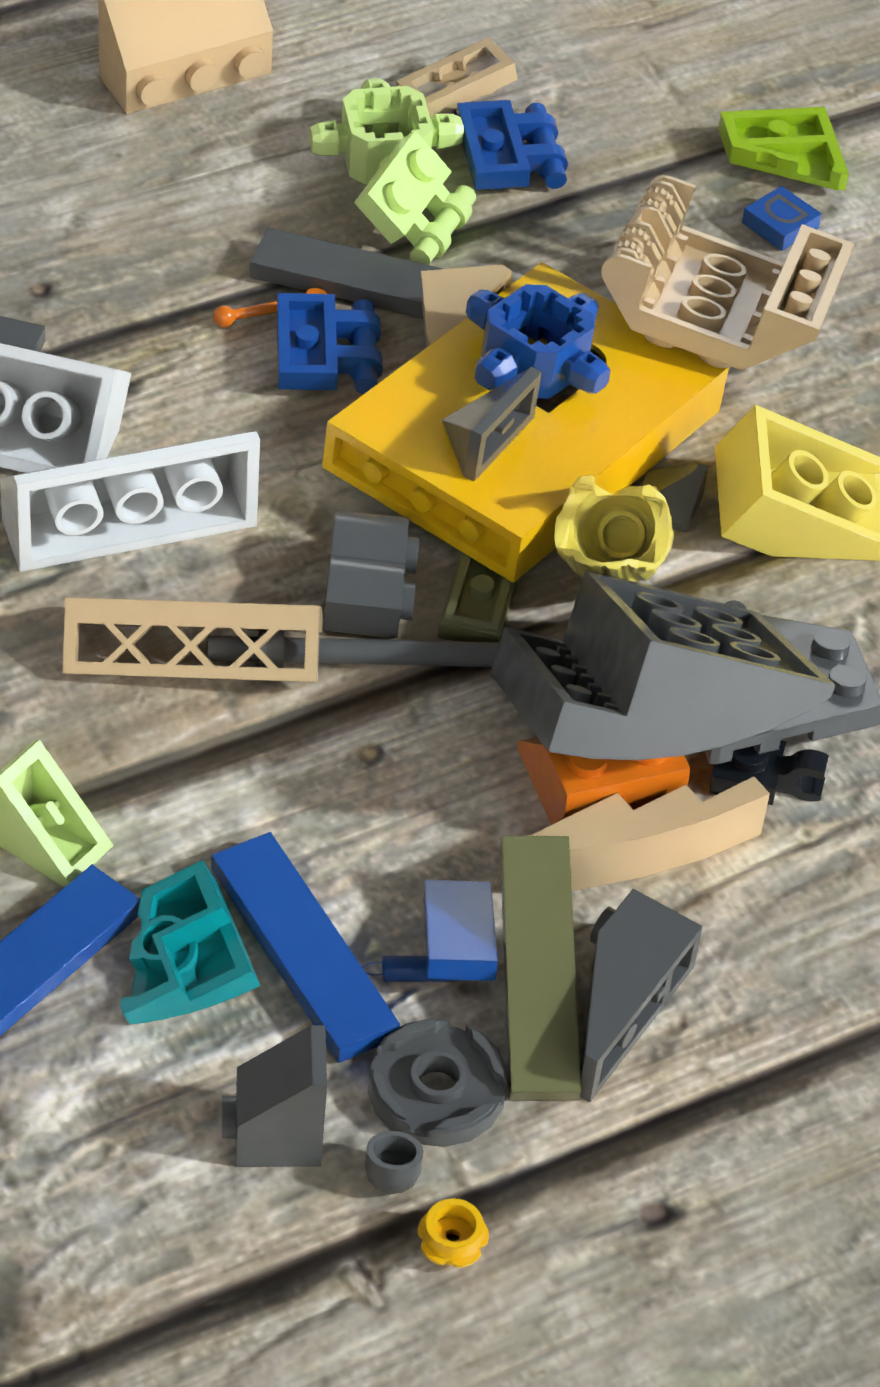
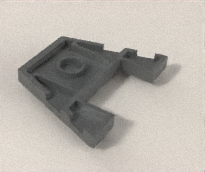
M762 615L835 684L832 697L772 730L728 746L704 752L709 764H721L732 761L734 750L754 746V750L758 754L779 750L781 739L807 733V737L811 741H816L880 725V694L853 632Z

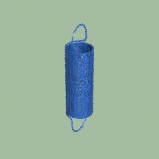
M425 955L382 956L381 962H371L364 965L382 963V973L366 974L383 975L384 982H454V980L428 979L427 958Z

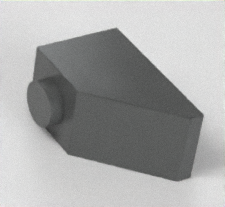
M310 1025L237 1067L236 1096H222V1139H235L236 1167H321L327 1094L325 1025Z

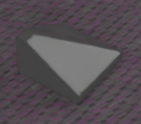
M696 463L648 470L641 486L648 484L655 486L665 497L672 517L673 529L683 532L687 531L703 497L709 466Z

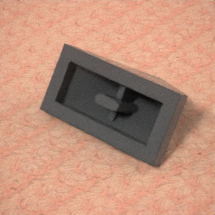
M530 367L442 419L465 478L475 481L534 418L542 371Z

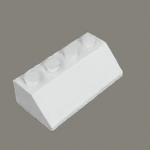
M0 343V467L27 473L107 458L120 429L131 373Z
M257 431L1 477L2 522L19 571L34 570L256 527L260 438Z

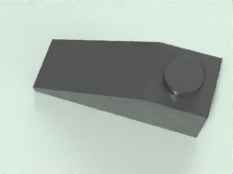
M635 889L630 891L617 909L609 906L601 913L590 935V942L595 944L596 947L591 971L580 1075V1097L588 1102H591L693 970L703 926Z

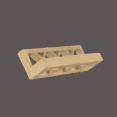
M65 597L62 673L318 682L319 633H322L323 607L317 605ZM79 625H104L122 643L103 662L78 661ZM117 626H134L139 628L128 638ZM152 627L170 628L185 644V647L167 664H152L134 645ZM180 628L203 630L191 640ZM215 629L233 630L249 647L230 666H215L197 647ZM243 630H265L267 632L254 642ZM279 631L306 632L304 669L278 668L260 648ZM129 650L140 663L115 662ZM191 652L203 664L178 665ZM255 654L268 668L241 666Z

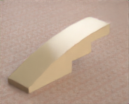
M754 776L703 802L687 785L635 810L626 803L619 793H616L529 836H569L572 890L586 889L644 878L697 862L760 836L770 793Z

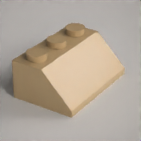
M98 0L99 78L126 115L272 73L273 29L264 0Z

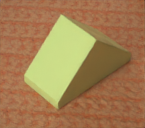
M40 740L32 741L0 770L1 848L65 887L91 864L94 865L114 846Z

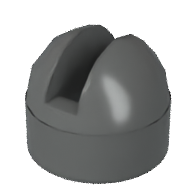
M385 1131L373 1136L366 1148L365 1169L368 1181L376 1189L388 1195L403 1193L412 1188L422 1170L424 1151L421 1143L415 1137L400 1131Z

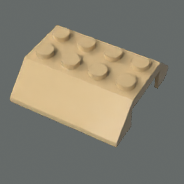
M660 175L652 179L640 200L641 204L638 203L617 240L618 245H614L601 271L602 278L631 330L644 334L649 342L665 348L676 346L698 354L704 362L714 367H733L741 371L817 339L855 243L802 224L786 261L782 262L684 226L683 222L696 185L668 175Z

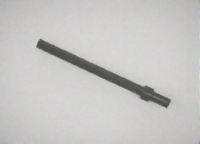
M258 630V637H249L256 642L267 631ZM279 631L260 648L278 668H283L284 662H305V638L284 637V631ZM208 636L207 658L210 661H236L249 649L239 636ZM319 638L318 663L492 667L500 642ZM255 654L247 661L257 662V667L268 668Z

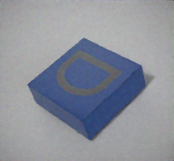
M780 186L745 207L742 223L783 251L793 245L802 224L818 229L822 213L783 186Z

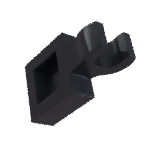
M780 741L779 750L758 754L754 750V746L734 750L732 761L714 765L710 793L717 795L754 776L770 793L768 805L773 806L776 791L794 795L806 801H821L829 755L818 750L805 749L791 756H784L786 742Z

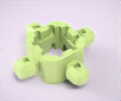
M370 78L362 83L360 89L352 90L343 98L340 124L333 120L320 122L309 127V145L311 153L318 156H338L339 153L343 152L349 177L363 184H368L401 139L415 130L431 148L435 146L436 150L455 147L463 143L464 128L461 117L454 114H434L433 118H430L423 93L409 86L390 87L381 78Z

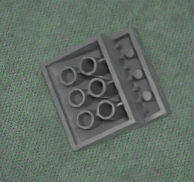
M589 570L584 572L564 639L559 640L504 627L490 672L491 676L548 752L590 759L646 760L685 756L728 746L772 730L815 708L831 698L835 688V684L759 612Z

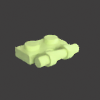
M415 130L401 139L354 203L390 244L405 236L414 246L410 252L411 261L429 265L433 259L442 257L451 245L452 232L461 229L471 217V206L476 200V193L471 187L466 185L459 186L454 193H450L443 183L452 171ZM425 208L435 217L433 222H429L422 214Z

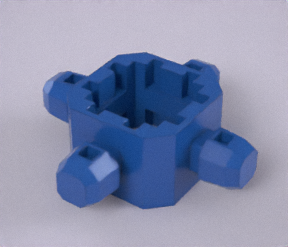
M525 284L506 298L489 290L482 289L472 294L467 301L466 314L472 322L485 331L481 358H479L474 378L476 382L487 390H493L528 368L533 367L542 371L537 398L549 399L569 384L589 394H596L601 391L609 382L611 370L604 361L590 352L595 328L594 324L599 309L597 301L585 293H579L567 298L547 285ZM529 337L536 341L533 345L527 343ZM545 338L547 345H544L539 340Z

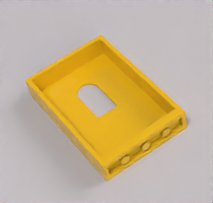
M543 262L539 263L498 295L506 298L525 284L547 285L567 298L579 293H585L595 299L599 309L594 324L591 349L602 356L604 362L611 370L609 382L605 388L596 394H589L579 389L550 413L536 406L534 418L475 481L465 478L442 419L491 391L479 385L474 378L477 362L481 358L485 331L467 317L328 420L322 461L324 469L403 517H408L413 523L512 583L517 581L556 548L554 542L556 517L562 511L570 488L579 476H594L595 484L611 494L632 485L719 412L729 368H718L709 365L698 354L676 346L665 348L649 342L644 334L630 329L616 303ZM530 337L527 341V343H529L530 345H533L536 342ZM545 338L539 340L544 345H547Z

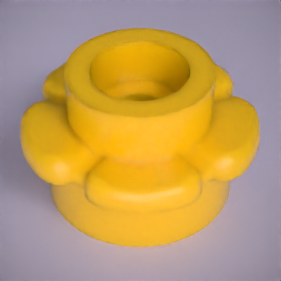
M456 1198L445 1199L434 1204L428 1213L422 1217L417 1229L418 1236L423 1240L420 1247L425 1257L437 1265L447 1264L453 1265L456 1268L466 1267L475 1263L481 1256L480 1249L485 1247L489 1240V1231L479 1210L471 1203ZM446 1235H457L459 1236V1239L456 1241H450L447 1239Z

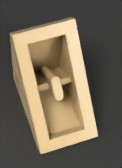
M503 264L421 271V300L426 348L468 317L466 306L472 294L482 289L489 290L498 295L511 285L512 271Z

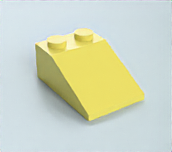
M754 405L714 447L721 537L773 557L880 561V457L757 405Z

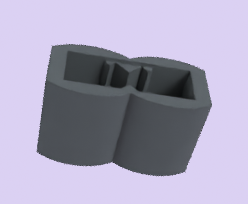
M335 511L323 631L398 638L400 619L412 621L416 583L404 582V573L416 574L419 538L408 536V517Z

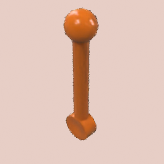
M311 288L305 294L327 293L320 288ZM277 301L236 309L221 305L214 311L213 319L219 327L227 328L235 320L277 313Z

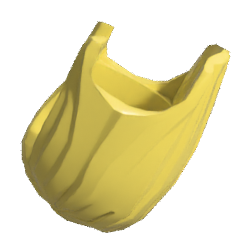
M579 476L570 488L562 511L556 517L555 547L558 555L567 562L572 571L582 578L585 570L640 583L641 580L647 581L657 572L658 567L665 561L672 548L674 538L672 517L665 497L655 486L649 484L645 486H629L611 494L595 484L594 476Z

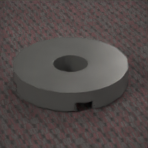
M430 1018L406 1023L384 1037L376 1049V1056L371 1062L368 1094L375 1114L391 1131L407 1133L415 1137L422 1145L447 1147L469 1142L492 1127L504 1108L508 1071L500 1050L482 1032L467 1025L466 1031L458 1027H450L449 1020ZM441 1072L449 1075L456 1084L449 1089L434 1090L425 1086L420 1081V1078L427 1073Z

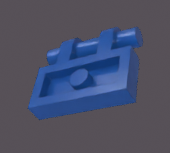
M510 100L457 103L456 115L461 117L464 135L462 144L475 190L529 187L531 172H537L540 177L544 178L546 185L551 189H558L565 185L567 181L565 173L568 167L564 149L556 144L555 141L558 136L555 119L551 114L547 113L543 104L532 103L527 106L525 113H514ZM522 140H527L529 144L523 145Z
M277 293L278 389L337 390L338 374H349L355 381V390L362 395L377 385L378 379L383 373V359L380 351L376 349V343L381 338V322L377 314L374 313V304L369 300L359 299L352 304L351 310H336L335 294ZM337 339H348L353 345H337Z

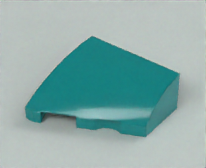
M203 860L142 889L138 910L142 926L139 934L132 941L129 961L136 969L131 996L122 997L120 1004L122 1013L129 1024L153 1022L193 1013L225 1002L261 986L223 892Z

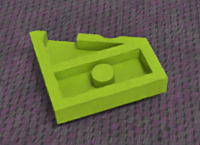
M825 107L721 111L718 130L729 163L837 191L846 190L849 172Z

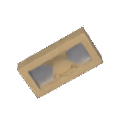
M488 37L396 80L397 86H409L423 93L430 118H433L434 114H449L457 109V103L472 102L482 96L490 95L497 89L518 79L515 63Z

